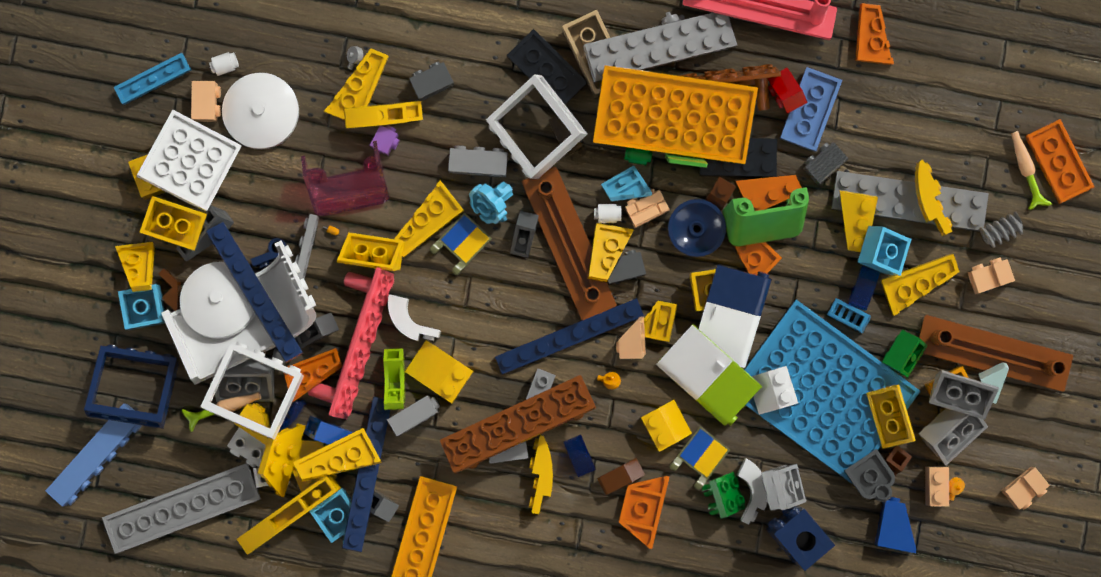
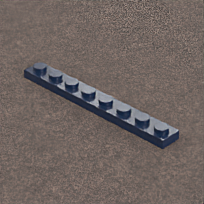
M224 222L207 230L208 237L284 362L287 363L303 354Z
M636 298L495 356L501 373L505 374L636 320L639 317H643L644 314Z
M373 397L366 434L381 459L390 410H384V399ZM379 464L358 468L342 549L362 552Z

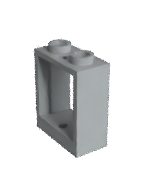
M426 396L387 419L396 436H401L439 413L438 408L440 405L435 397Z

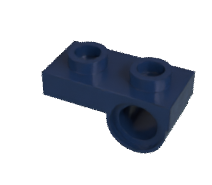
M272 239L268 244L269 252L251 258L252 265L259 267V269L268 267L270 265L269 262L274 261L278 256V253L274 252L273 247L281 239Z

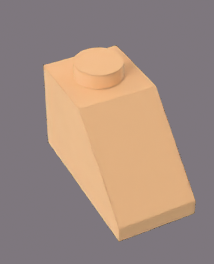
M639 317L622 335L619 341L616 342V352L619 353L620 359H642L646 355L644 317Z

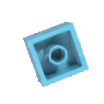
M868 226L858 263L886 275L901 276L911 239L885 227Z
M154 284L152 285V290L132 292L131 289L118 291L125 330L165 324L161 314L165 311L160 285Z
M344 488L309 511L331 543L345 534L352 499Z

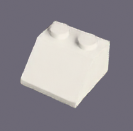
M787 366L752 376L762 385V388L753 396L759 415L798 403Z

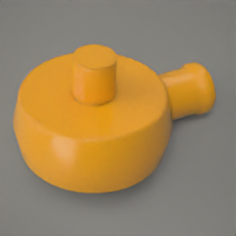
M609 372L605 376L598 375L597 381L603 382L604 386L610 390L618 388L621 384V378L615 372Z
M954 477L949 481V500L954 501L955 495H959L965 488V483L961 478Z

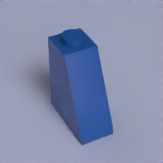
M311 415L304 430L305 435L328 445L354 433Z
M891 497L889 500L882 502L874 545L916 553L906 505L900 502V498Z

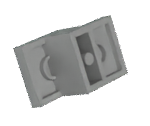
M797 464L783 465L761 472L762 483L767 494L766 500L770 510H785L806 502Z

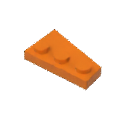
M860 4L855 61L893 65L894 61L893 57L891 58L890 44L886 37V27L880 5Z
M796 175L735 181L742 198H747L752 202L754 211L765 210L789 199L790 194L794 190L801 188Z
M337 348L293 364V366L301 369L300 373L304 375L293 402L343 367ZM284 373L289 389L294 377Z

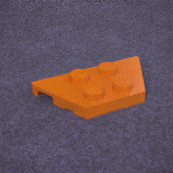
M669 476L627 485L619 523L649 549L653 548Z

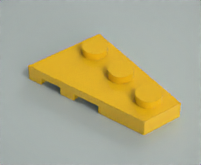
M839 190L847 249L849 251L861 252L868 226L873 225L878 197Z
M596 223L588 279L607 282L634 231L633 229Z

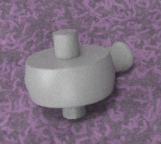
M667 12L666 17L661 19L662 25L684 20V15H671L670 12Z
M352 46L348 49V69L353 70L354 64H359L362 61L363 50L360 47Z

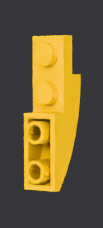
M421 101L344 109L346 128L423 120Z
M921 160L916 163L915 188L918 204L925 222L933 220L941 236L952 232V223L948 217L945 218L941 202L935 199L936 196L941 194V186L936 179H933L930 165Z
M540 435L539 439L535 438L533 449L537 450L536 456L531 457L529 468L533 469L532 473L539 474V478L535 477L533 489H536L535 497L531 496L529 508H532V513L535 514L540 512L543 495L551 497L553 483L551 454L543 435Z

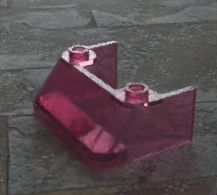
M377 140L373 141L375 156H370L364 160V169L327 177L325 170L321 168L309 169L305 155L301 156L303 178L315 214L327 216L375 206L388 201L389 192Z

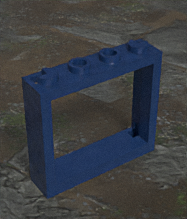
M114 345L100 346L84 408L87 417L164 429L179 366L177 358L171 354L157 355L152 351L138 352L133 348L120 349ZM106 357L168 366L157 414L94 404Z

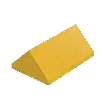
M348 232L337 263L397 271L401 268L404 241Z
M899 384L866 393L882 449L916 441Z

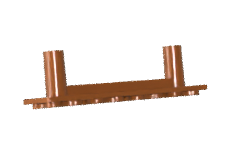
M772 64L743 67L741 71L725 69L704 72L705 75L697 76V73L677 75L758 87L755 110L763 111L770 109L768 78L781 76V72L776 67H773Z
M557 167L550 168L539 179L527 178L523 180L522 185L535 214L539 215V224L581 320L583 321L616 307L617 304L608 283L588 279L592 247Z
M929 315L924 316L919 338L928 345L923 354L984 371L1005 362L1009 367L1006 377L1061 392L1065 391L1073 360L1072 354Z
M579 375L441 439L440 442L450 466L456 474L467 468L474 469L480 462L572 419L580 420L585 413L596 409V406L582 376Z

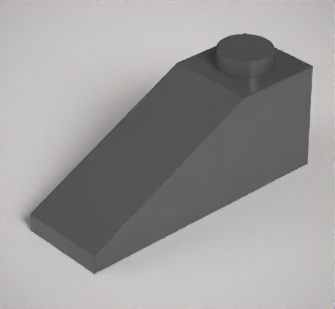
M210 205L207 212L204 211L207 217L195 251L181 246L176 248L184 260H190L213 244L206 233L207 230L224 222L228 230L230 229L234 221L225 210Z

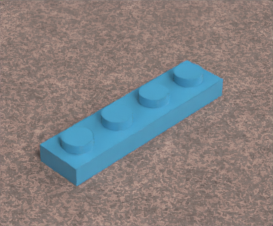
M180 53L115 86L114 89L121 103L125 105L192 70L184 54Z

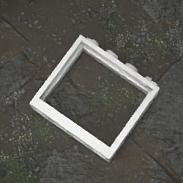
M536 74L486 119L489 123V129L498 135L501 139V145L512 153V159L522 166V172L531 179H539L587 135V132L544 77ZM536 87L571 132V135L534 168L499 123V120Z
M230 342L201 404V408L275 440L304 375L300 373L301 369L290 365L288 368L282 365L283 361L272 357L270 360L265 358V353L255 349L252 352L247 350L248 346L237 342L236 345ZM234 352L294 377L271 428H267L211 403Z

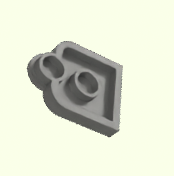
M877 449L844 470L863 498H875L880 502H885L891 498V486L895 482V475Z

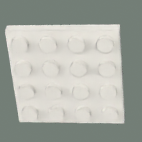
M172 110L140 168L137 177L207 212L242 145Z

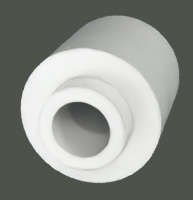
M227 52L212 57V62H209L212 73H216L217 76L234 71L235 68L239 67L234 52Z
M598 204V208H594V220L598 219V223H617V221H621V206H616V204Z

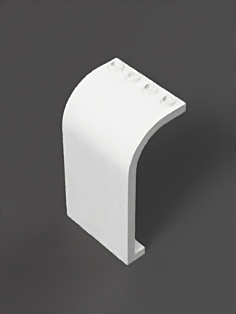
M281 240L275 243L278 250L277 258L268 267L255 275L295 338L307 330L315 321L316 312L313 307L316 306L312 295L308 296L305 291L309 288L304 278L300 280L298 273L301 271L297 263H292L290 259L293 254L289 246H284ZM181 309L172 313L169 310L161 313L190 380L194 385L215 376L230 342L235 345L237 342L248 346L247 350L252 352L256 349L264 353L275 347L256 314L249 325L240 333L228 338L213 339L202 336L194 331L185 321ZM234 352L226 370L251 358Z

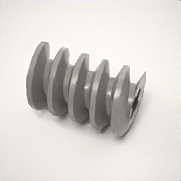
M1014 212L1013 216L1008 214L1006 219L1002 217L999 222L993 221V226L987 224L986 229L980 227V233L985 243L995 248V241L1001 245L1002 238L1008 242L1009 235H1011L1015 239L1017 231L1020 235H1023V224L1017 212Z

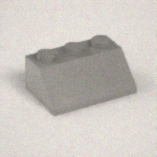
M249 359L226 370L215 393L216 402L257 392L261 394V399L254 402H274V368Z
M946 408L931 423L925 426L919 435L943 464L947 465L988 426L981 418Z

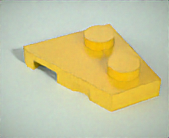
M663 301L656 302L652 310L644 318L646 338L670 342L677 304Z

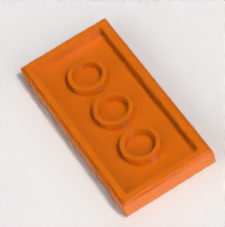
M1061 119L1025 136L1059 204L1094 188Z

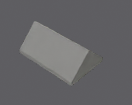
M942 370L935 375L929 403L985 420L999 387Z

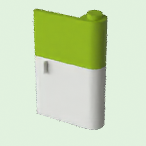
M693 324L656 364L724 426L727 424L731 426L738 418L736 414L762 388L761 384Z

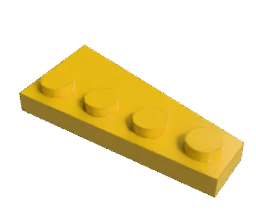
M441 180L394 238L404 241L403 257L410 254L464 211Z
M949 254L902 271L901 276L892 275L881 279L880 281L892 316L897 315L901 310L913 304L914 301L925 296L932 289L959 273L954 254Z

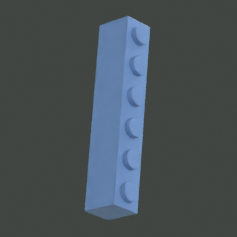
M122 404L120 407L122 409L134 410L128 404ZM108 420L45 491L61 506L72 505L78 497L76 495L79 491H84L91 484L89 480L94 475L98 476L104 468L102 466L106 461L110 462L117 455L115 451L119 447H124L130 440L128 438L132 432L136 433L142 425Z

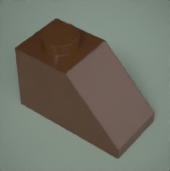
M719 177L706 201L711 202L722 211L736 186Z

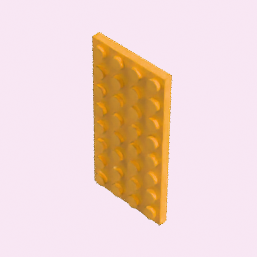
M604 65L593 142L745 164L758 87Z

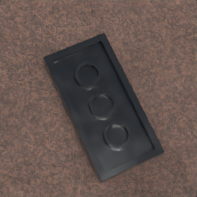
M534 29L507 54V57L529 79L535 74L542 75L565 105L587 84V81Z
M750 138L745 164L704 158L708 165L707 168L700 167V176L777 177V139Z

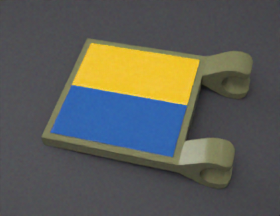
M464 212L439 240L430 247V252L436 255L445 246L460 260L452 269V272L457 276L492 238Z
M700 426L669 465V468L672 471H676L682 462L686 463L701 475L693 485L695 489L700 490L730 449Z

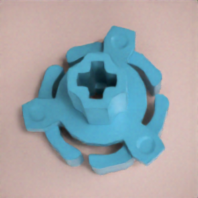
M504 181L494 189L487 184L483 186L478 184L469 193L470 205L476 214L481 213L480 219L488 224H497L499 221L505 222L507 220V212L504 202L513 195V189Z

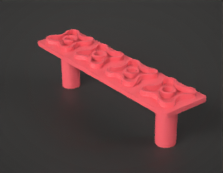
M683 0L682 2L684 6L826 40H831L837 7L829 6L831 0H814V2L809 0Z
M376 268L373 278L353 272H348L345 276L344 285L365 292V300L336 388L319 383L308 391L309 396L332 404L329 411L330 416L347 420L352 412L353 401L358 394V385L364 376L365 365L370 357V348L376 339L377 328L382 321V311L388 302L389 291L394 284V274L381 268Z

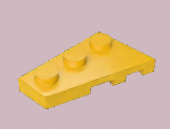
M147 242L115 246L132 292L152 290L154 243Z

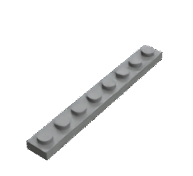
M310 214L309 218L305 219L303 228L306 229L305 236H301L299 247L302 249L300 255H297L295 259L301 271L298 273L300 280L303 278L305 280L319 221V216ZM275 348L272 357L283 361L282 365H284L283 358Z

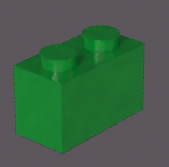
M902 330L895 338L892 347L885 354L882 362L893 371L908 378L928 345L920 338Z

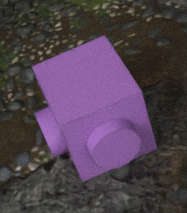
M380 125L370 144L371 148L389 156L391 150H395L400 141L397 139L396 129L389 125L385 127Z

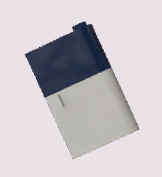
M717 264L698 329L740 367L745 368L772 279L769 278L770 274L758 271V274H750Z

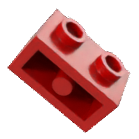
M785 68L780 71L781 76L768 78L770 84L768 89L772 97H777L775 101L779 108L783 107L788 114L808 102L803 90L789 69Z

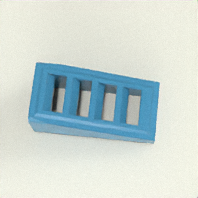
M837 298L827 314L860 333L864 332L871 319L869 314ZM839 305H842L843 307L838 316L835 315ZM846 309H849L846 318L843 319L842 316L844 315ZM855 312V313H857V314H856V316H855L853 322L851 323V322H849V320H850L851 316L853 315V313ZM860 316L864 318L858 327L856 324Z

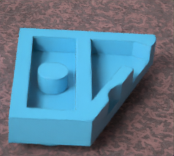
M635 166L628 168L601 184L611 201L652 195L650 188Z

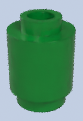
M626 147L624 160H628L629 163L646 166L647 162H651L653 151Z

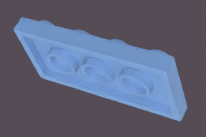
M806 67L799 86L803 90L808 103L789 112L780 139L816 152L842 80Z

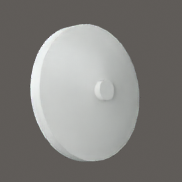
M253 73L240 78L229 88L223 100L222 117L226 129L236 141L253 149H269L280 145L293 133L299 118V105L295 93L285 81L272 74Z
M213 262L201 266L187 278L182 287L180 295L182 315L187 324L202 336L213 339L234 336L244 330L255 315V312L224 262Z

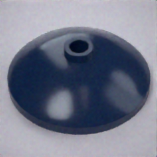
M701 199L688 200L680 204L673 211L668 225L669 237L673 245L683 254L692 257L706 256L714 252L723 242L726 234V222L722 212L711 202ZM696 225L701 228L698 233L693 230V227Z

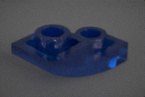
M864 266L860 268L855 286L850 295L849 305L864 311L867 310L880 272Z
M298 399L291 403L290 409L287 412L290 418L285 417L279 432L285 428H290L297 421L307 405L305 400L300 402Z

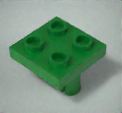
M734 472L709 481L710 484H705L702 487V491L709 490L703 493L704 496L714 495L716 501L708 504V510L715 508L709 511L711 515L719 513L721 518H725L746 508L744 497L739 489V481Z

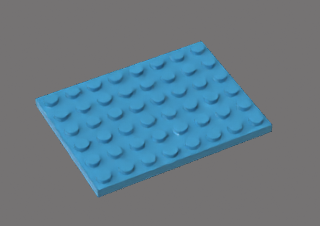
M798 300L793 302L744 369L750 376L787 366L798 403L763 413L759 416L851 484L853 483L844 470L873 450H878L881 446L866 393L899 384L906 410L920 393L919 389ZM752 397L746 406L758 414L754 398Z

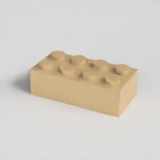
M595 10L562 26V31L594 98L600 96L602 81L593 82L583 45L610 38L598 11Z

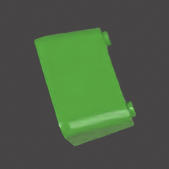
M807 187L794 190L790 194L789 199L786 200V206L754 211L752 202L747 198L732 199L722 210L729 242L734 246H744L798 236L803 230L809 202Z

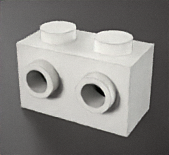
M239 427L227 445L231 448L230 452L237 457L241 455L246 458V463L254 468L256 466L260 467L266 445Z

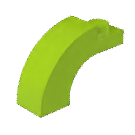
M403 348L384 349V410L404 409Z

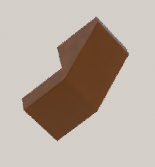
M163 268L158 274L172 288L162 299L176 311L181 309V282L167 269Z
M896 445L884 460L896 476L903 471L912 456Z
M634 458L597 479L605 495H608L639 479L645 473L637 458Z

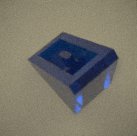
M581 434L564 441L578 477L596 470Z

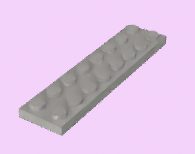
M709 13L583 45L593 82L595 83L602 81L604 65L646 70L734 48L737 46L729 16Z
M836 171L831 209L842 211L839 190L877 196L874 216L926 223L918 204L915 182ZM941 186V194L936 196L935 199L941 202L943 206L942 212L945 218H949L952 227L981 231L980 227L984 228L989 193ZM933 220L927 222V224L936 225Z
M246 463L102 517V520L116 554L260 500L261 497L258 488H256L249 464Z

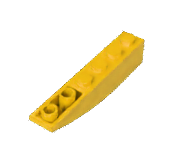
M332 475L324 476L237 538V541L246 554H250L340 490L341 487Z

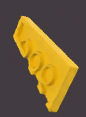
M370 49L324 112L345 120L344 109L369 106L389 56Z
M364 428L293 462V465L301 480L306 481L380 464L381 460Z

